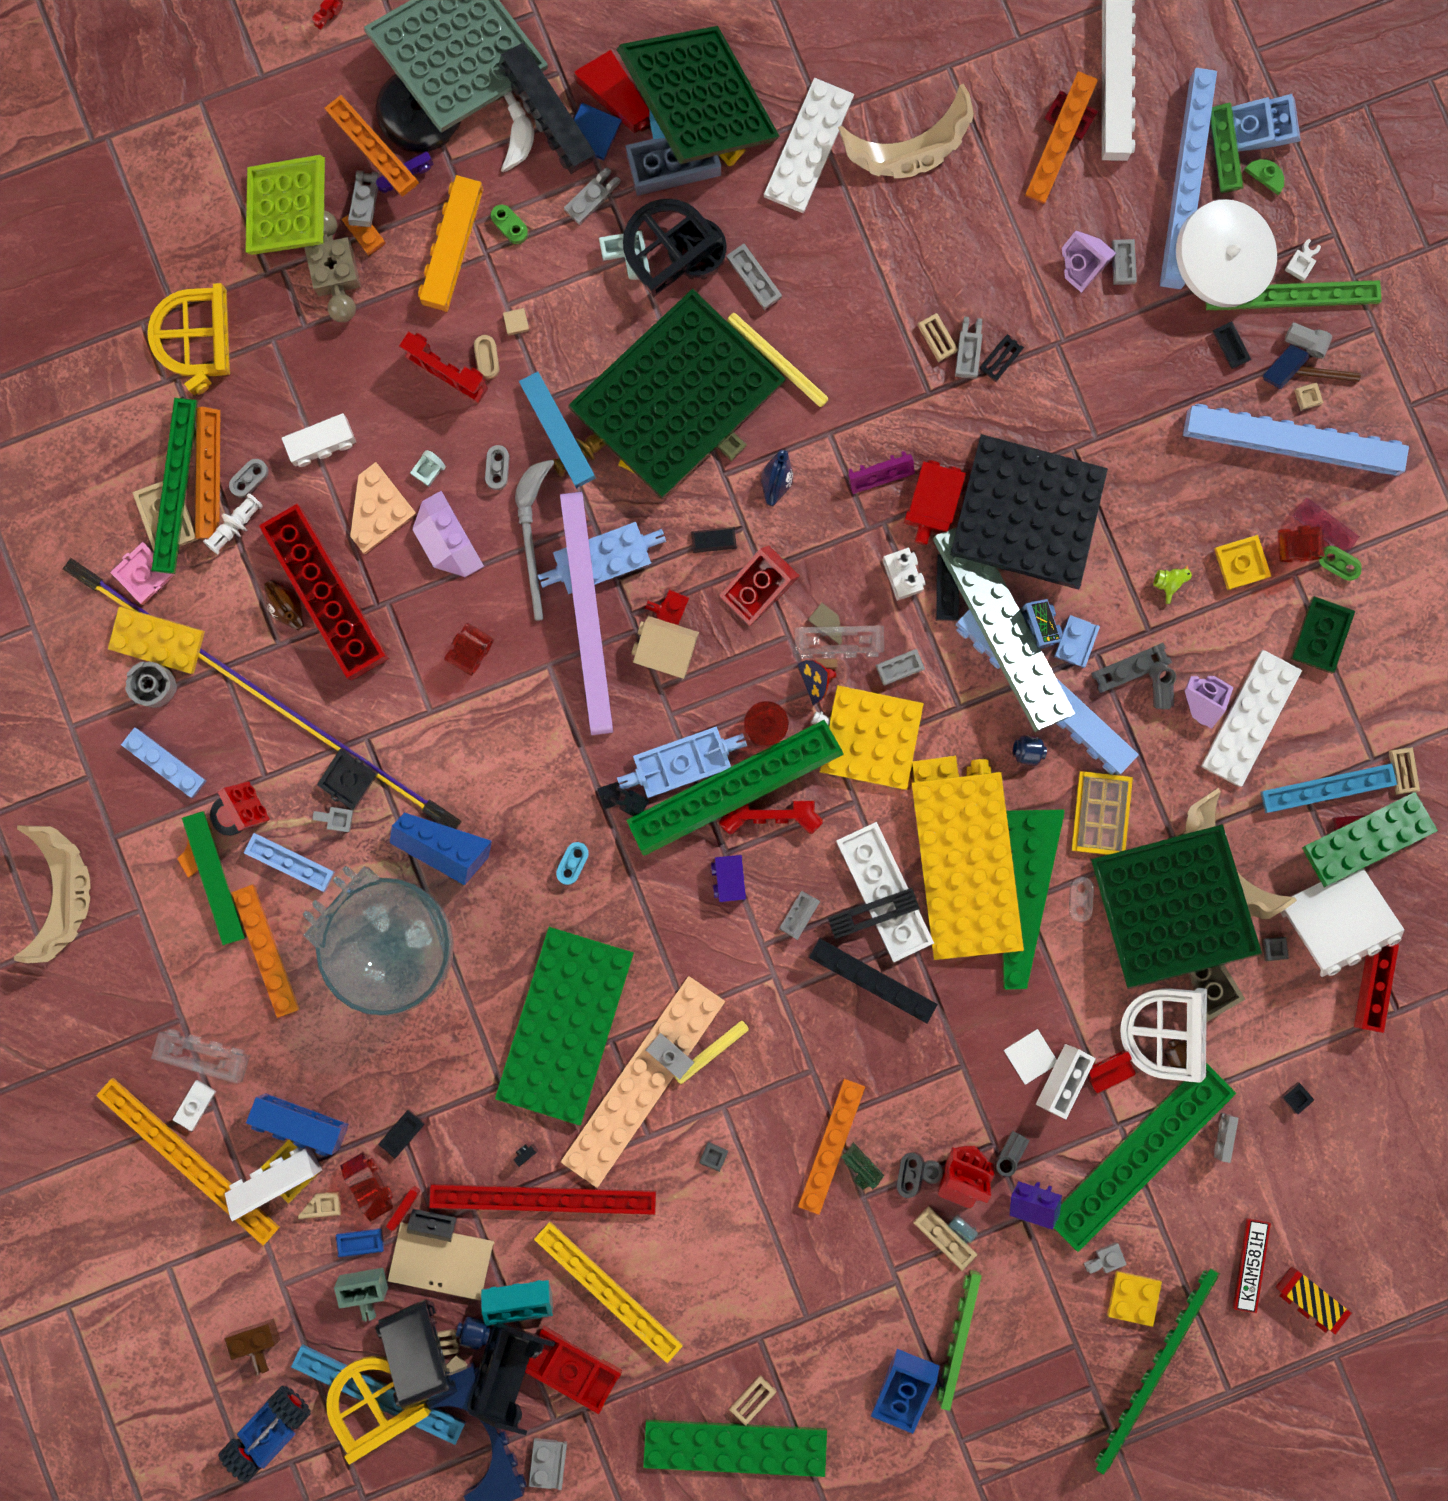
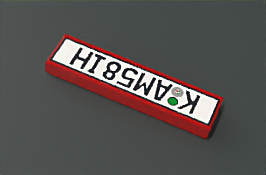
M1246 1219L1233 1301V1309L1257 1313L1271 1226L1270 1222Z

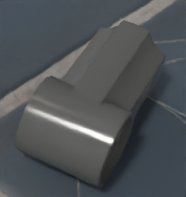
M1158 662L1152 665L1149 672L1153 680V707L1163 710L1171 709L1174 706L1176 673L1166 664ZM1166 671L1165 676L1160 678L1161 673Z
M1012 1131L999 1156L994 1160L995 1171L1005 1177L1013 1175L1030 1140ZM1007 1159L1010 1162V1169L1002 1172L1000 1163Z

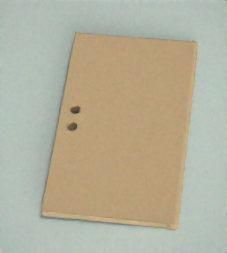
M400 1222L388 1277L389 1282L481 1300V1290L484 1289L494 1241L453 1233L451 1242L407 1233L408 1223Z

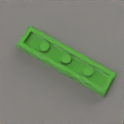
M1229 102L1212 107L1210 118L1220 192L1222 194L1244 189L1232 104Z

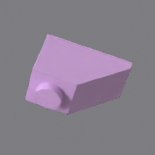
M1075 231L1062 247V255L1065 258L1066 267L1064 269L1065 279L1082 293L1116 253L1101 239Z
M1191 676L1188 680L1185 694L1192 717L1200 724L1212 729L1226 711L1233 687L1215 676H1207L1206 679Z

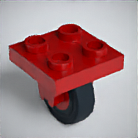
M249 781L219 790L217 793L220 798L212 804L210 810V819L213 827L223 835L232 836L241 833L245 829L265 824L270 820L265 807L261 804L254 787L251 786Z

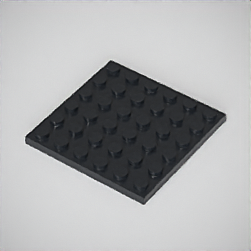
M981 434L950 555L1079 590L1108 468Z

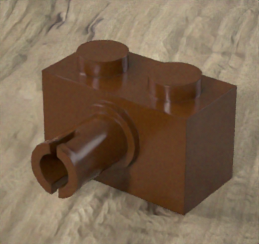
M274 1318L231 1332L224 1338L231 1360L246 1355L250 1356L255 1376L269 1371L263 1351L275 1346L280 1341Z

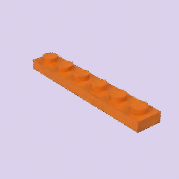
M1077 72L1027 189L1026 197L1045 204L1098 79L1082 72Z
M342 95L338 96L324 108L401 197L405 196L419 184L413 174Z
M198 407L196 408L195 539L208 540L219 527L220 410Z
M252 884L231 892L277 1018L300 1010L255 885Z
M845 1078L843 1079L798 1207L820 1215L865 1089L864 1085Z

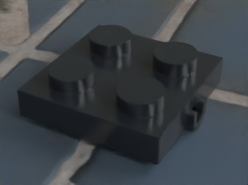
M341 748L317 786L329 793L332 800L340 801L350 809L355 810L379 773L365 764L363 760H359V757H355L344 748Z

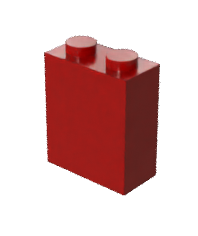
M923 461L909 512L948 522L950 527L966 473L961 472V469L958 467H942L937 461Z

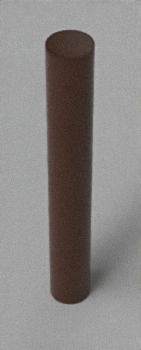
M1303 366L1294 374L1359 382L1361 378V373Z

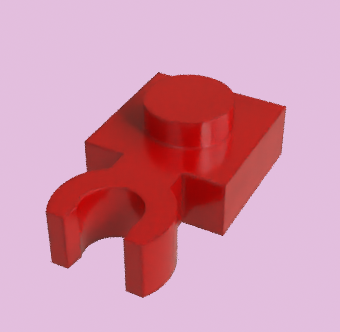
M324 0L320 4L321 9L311 19L314 22V26L322 30L328 19L331 20L334 15L339 14L343 1Z

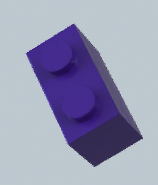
M742 855L715 857V862H711L712 876L717 875V884L713 885L714 898H719V902L745 900Z

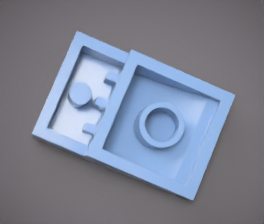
M1292 94L1274 99L1266 97L1232 107L1238 151L1264 149L1301 141L1296 104Z

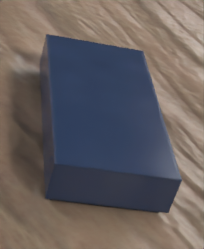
M1291 344L1263 375L1264 381L1282 389L1309 359V354Z

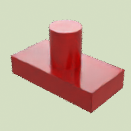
M907 511L903 524L918 528L914 542L921 545L928 544L931 532L938 534L948 532L950 525L948 522Z

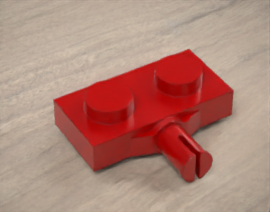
M669 589L665 600L660 605L648 600L644 609L657 613L656 619L679 625L689 597Z

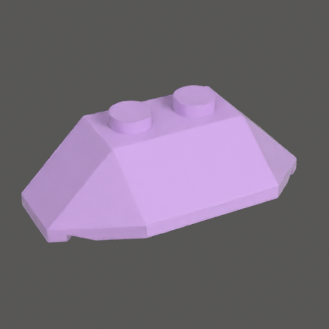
M440 491L423 500L412 530L433 567L462 577H467L483 568L482 561L443 492Z

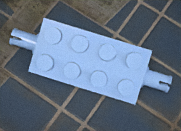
M634 522L588 539L594 585L651 564L647 553L648 548L666 542L665 536L658 539L655 538L664 534L662 528L643 536V534H640L637 523ZM566 547L553 552L557 562L556 569L538 574L539 580L549 578L540 582L542 588L561 581L564 582L568 594L573 593Z
M716 726L633 756L637 766L636 771L617 777L619 786L627 789L638 784L643 785L647 797L650 798L718 774L731 767L727 756L729 752L747 747L746 740H744L745 737L741 733L726 740L724 738L721 739Z

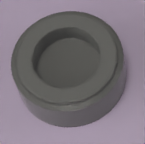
M927 1160L925 1161L922 1179L930 1184L937 1183L943 1176V1169L937 1161Z

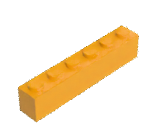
M456 175L454 182L451 181L449 185V201L444 203L442 210L444 218L442 223L439 222L436 235L438 238L436 243L432 244L430 250L431 262L426 264L424 270L426 279L424 285L421 284L418 291V297H420V301L424 306L448 312L484 190L480 181Z

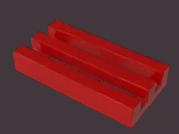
M415 1185L410 1189L386 1225L388 1229L393 1231L398 1227L420 1194L421 1189Z

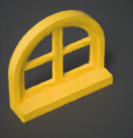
M222 283L213 284V288L177 291L163 299L154 309L148 324V341L154 356L168 370L187 377H194L201 371L206 376L230 375L227 290ZM212 300L213 328L189 329L188 302ZM183 303L184 329L161 330L166 315L173 308ZM213 336L214 364L190 365L189 338ZM184 338L185 364L175 361L165 352L161 339Z
M371 1356L353 1361L340 1371L330 1386L326 1404L327 1415L332 1429L346 1451L344 1457L349 1465L426 1418L431 1412L427 1403L403 1410L389 1420L386 1418L375 1398L394 1387L393 1381L372 1394L360 1373L361 1371L375 1369L391 1374L388 1360L385 1357ZM352 1377L364 1399L340 1413V1394L345 1383ZM367 1403L380 1425L354 1440L342 1418Z

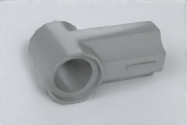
M1293 322L1287 331L1285 341L1305 349L1312 357L1324 358L1333 336L1326 331L1311 330Z

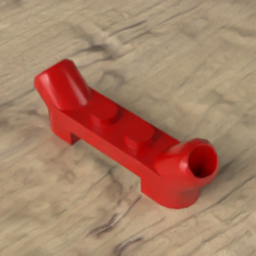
M793 801V810H749L748 803L724 815L719 820V825L729 835H733L747 820H753V824H766V820H775V824H789V820L794 819L809 834H813L823 824V819L815 812V801Z

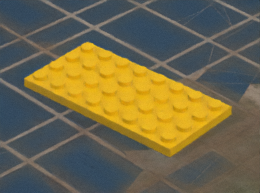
M1002 772L912 782L930 932L934 942L932 944L934 960L1024 951Z

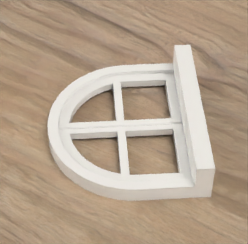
M1169 988L1154 989L1143 993L1128 1006L1121 1022V1040L1124 1049L1129 1052L1132 1058L1131 1061L1139 1069L1151 1076L1162 1079L1201 1083L1206 1078L1207 989L1197 988L1195 991ZM1157 1001V1028L1134 1026L1136 1016L1140 1010L1146 1005ZM1163 1001L1187 1003V1031L1163 1029ZM1134 1035L1157 1037V1064L1147 1059L1136 1045ZM1163 1038L1187 1040V1068L1162 1066Z

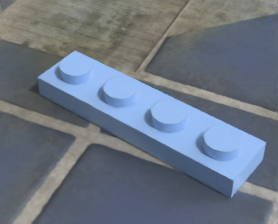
M134 727L121 744L190 798H194L207 781L138 728Z
M253 833L244 851V854L323 892L326 891L335 873L256 833Z

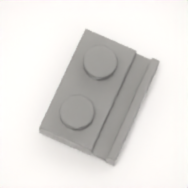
M1221 1114L1214 1158L1231 1163L1239 1118L1230 1114Z
M534 1439L529 1487L562 1490L567 1441Z

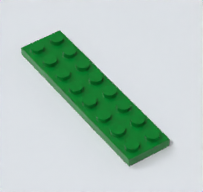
M646 1419L643 1468L825 1477L827 1428L749 1424L745 1426L744 1424Z

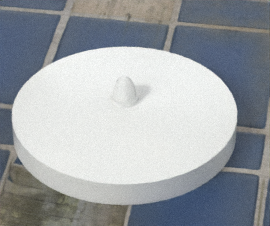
M1217 200L1197 209L1186 219L1178 234L1176 259L1184 282L1197 297L1215 306L1235 307L1255 299L1268 287L1277 265V248L1269 225L1257 211L1239 201Z

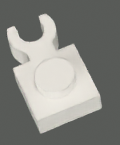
M1310 239L1303 244L1302 252L1299 250L1295 252L1285 268L1286 272L1301 281L1306 279L1316 262L1311 257L1315 256L1321 248L1318 245L1314 250H1310L1308 247L1311 242Z

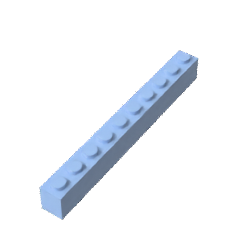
M1195 68L1189 80L1160 279L1161 287L1182 289L1185 285L1177 264L1176 243L1182 225L1198 208L1217 71Z
M1195 404L1187 410L1183 432L1185 437L1399 476L1405 472L1409 446L1402 445L1401 441H1380L1381 438L1376 436L1364 438L1359 437V434L1354 432L1337 433V430L1333 428L1321 430L1316 429V426L1311 424L1294 425V422L1290 420L1278 422L1273 421V418L1268 416L1251 417L1250 413L1238 412V414L1230 413L1225 408L1208 409V406L1203 404Z
M969 609L955 624L958 627L957 632L965 639L967 637L974 642L973 647L981 654L985 652L990 657V663L999 669L1000 665ZM1057 679L1075 714L1056 724L1060 728H1066L1072 733L1070 737L1076 743L1085 745L1088 748L1086 752L1095 760L1099 758L1104 763L1103 768L1111 775L1114 773L1116 775L1121 774L1139 754Z

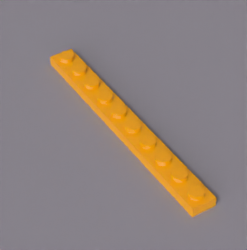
M110 1079L96 1096L229 1215L225 1193L231 1190L229 1186L232 1183L116 1079ZM258 1207L235 1220L263 1246L280 1228Z

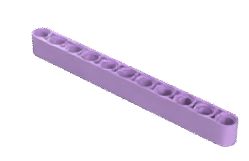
M583 493L560 494L591 736L613 733Z

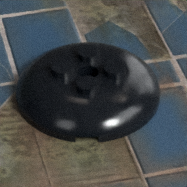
M394 74L381 88L376 102L377 121L385 137L399 148L409 152H429L445 145L450 141L449 139L455 131L458 130L461 121L440 132L423 108L414 110L418 102L398 75Z

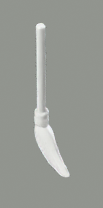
M511 91L503 95L509 105L508 110L514 122L511 128L508 152L501 168L502 172H506L524 161L534 141L533 124L525 116L524 109L521 107L520 102L515 100Z

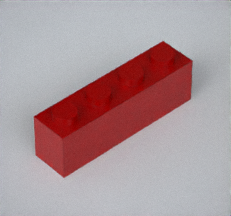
M1388 944L1382 947L1381 951L1373 956L1366 955L1354 1021L1355 1028L1384 1033L1399 944L1393 946Z

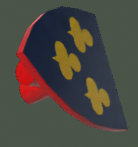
M816 660L802 661L798 664L811 702L815 705L824 699L828 690L829 680L836 678V672L832 669H826Z

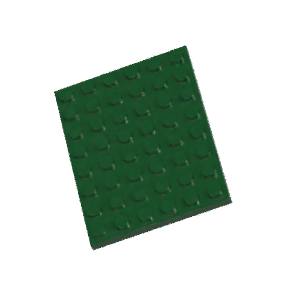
M692 288L568 405V408L648 487L663 499L766 401L786 379Z

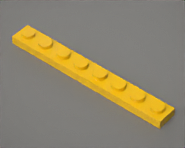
M549 1221L534 1238L541 1247L666 1363L683 1347L681 1342L553 1223Z

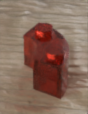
M362 1152L340 1165L344 1181L353 1193L359 1209L370 1222L394 1208L391 1201L394 1198L393 1193L388 1186L385 1187L377 1172L379 1169L373 1158L369 1159Z

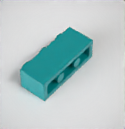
M537 1280L530 1283H516L509 1286L482 1289L481 1306L485 1325L553 1316L552 1290L549 1280Z

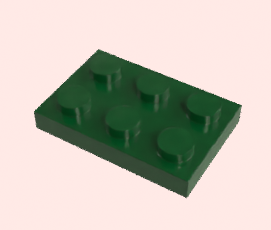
M1315 596L1311 597L1290 659L1331 674L1335 673L1356 611Z

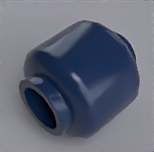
M1023 735L1018 740H1015L1012 755L1020 764L1036 766L1042 759L1046 758L1047 747L1044 746L1041 738Z
M466 1317L463 1323H458L455 1336L459 1337V1344L461 1346L479 1350L482 1345L486 1346L490 1328L485 1325L484 1320Z

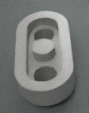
M495 445L487 452L485 480L487 485L493 490H501L508 483L510 456L507 449L501 445ZM502 455L503 458L501 461H496L495 456ZM496 476L501 477V481L498 483L493 482Z
M252 459L247 462L230 480V491L239 498L247 497L248 493L251 494L267 478L269 473L267 465L260 459ZM261 468V473L255 475V469ZM240 484H245L244 490H239Z

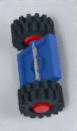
M284 1385L280 1386L237 1433L240 1440L231 1439L219 1452V1460L223 1462V1467H226L227 1471L231 1472L232 1476L237 1477L239 1481L249 1482L261 1468L264 1469L295 1436L293 1429H298L311 1415L308 1404H305L304 1399H301L298 1393L295 1394L294 1390Z

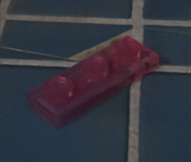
M1308 497L1301 502L1292 514V517L1328 544L1338 547L1346 553L1350 551L1360 537Z

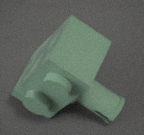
M378 1268L339 1275L334 1290L339 1308L359 1305L362 1320L367 1321L368 1316L369 1321L376 1318L373 1303L384 1301L388 1285L384 1269Z

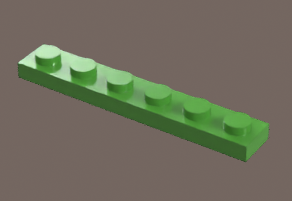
M970 1270L969 1276L965 1275L963 1289H965L963 1298L960 1297L957 1311H960L959 1319L953 1323L952 1333L955 1336L953 1343L949 1342L947 1356L950 1357L948 1365L944 1364L942 1370L944 1383L943 1387L938 1388L936 1397L941 1409L948 1411L951 1409L981 1280V1274L974 1270Z

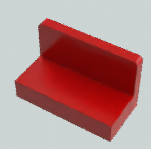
M1122 1050L1092 1065L1087 1077L1096 1093H1100L1136 1075L1130 1062L1132 1058L1128 1051Z

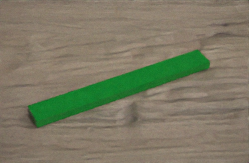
M174 398L152 572L176 573L196 408L198 405L197 400Z

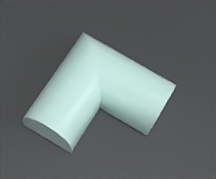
M642 230L637 231L634 246L636 255L645 249ZM624 233L599 238L603 261L625 257L623 250ZM645 255L639 261L650 274L647 255ZM625 257L629 279L637 280L638 277L630 268Z

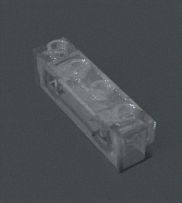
M884 626L794 628L795 654H800V659L813 658V654H822V658H835V653H844V658L857 657V653H866V657H879V652H884ZM858 632H871V635L859 636V644L870 643L869 647H858V645H824L821 648H809L808 645L819 644V637H807L806 634L820 633V636L858 635Z
M167 1029V1031L158 1033L151 1059L237 1084L243 1081L250 1055L244 1054L245 1050L232 1047L231 1050L225 1049L222 1043L210 1041L209 1044L201 1042L202 1038L194 1035H188L187 1038L181 1036L180 1031L174 1029ZM183 1048L216 1058L222 1056L231 1060L229 1061L224 1058L220 1060L219 1065L188 1056H177L182 1054Z

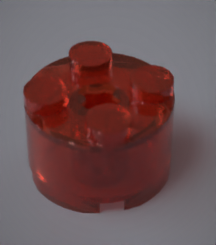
M1302 525L1293 531L1291 529L1277 530L1279 561L1281 563H1293V561L1306 562L1325 557L1324 537L1321 526L1311 527V525Z
M466 623L461 634L457 633L451 643L454 645V648L448 651L444 660L466 674L473 676L480 667V662L491 649L494 638L475 626Z
M762 701L754 704L746 713L744 720V730L748 739L753 744L764 748L781 742L786 736L789 727L786 711L780 705L771 701ZM765 719H768L769 723L772 724V727H768L767 730H764L763 725L760 724Z

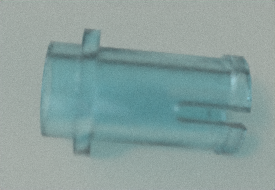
M958 1214L948 1225L964 1238V1242L968 1241L971 1243L978 1235L976 1227H971Z

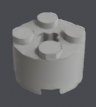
M140 662L134 665L126 675L125 690L129 698L143 706L150 708L162 707L169 703L177 691L176 680L172 672L158 663ZM153 681V687L151 689L148 688L150 686L148 683Z

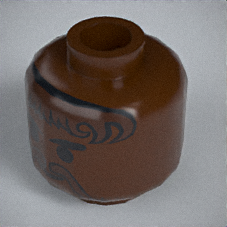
M1173 1039L1169 1041V1046L1164 1050V1054L1170 1067L1187 1068V1040Z

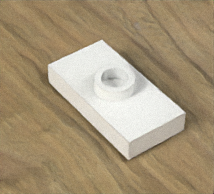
M196 1080L174 1116L173 1121L190 1131H194L214 1097L216 1090Z

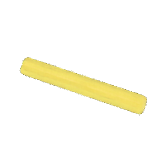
M743 1021L737 1023L693 1059L694 1064L680 1080L674 1075L675 1079L680 1084H683L749 1030L748 1026Z

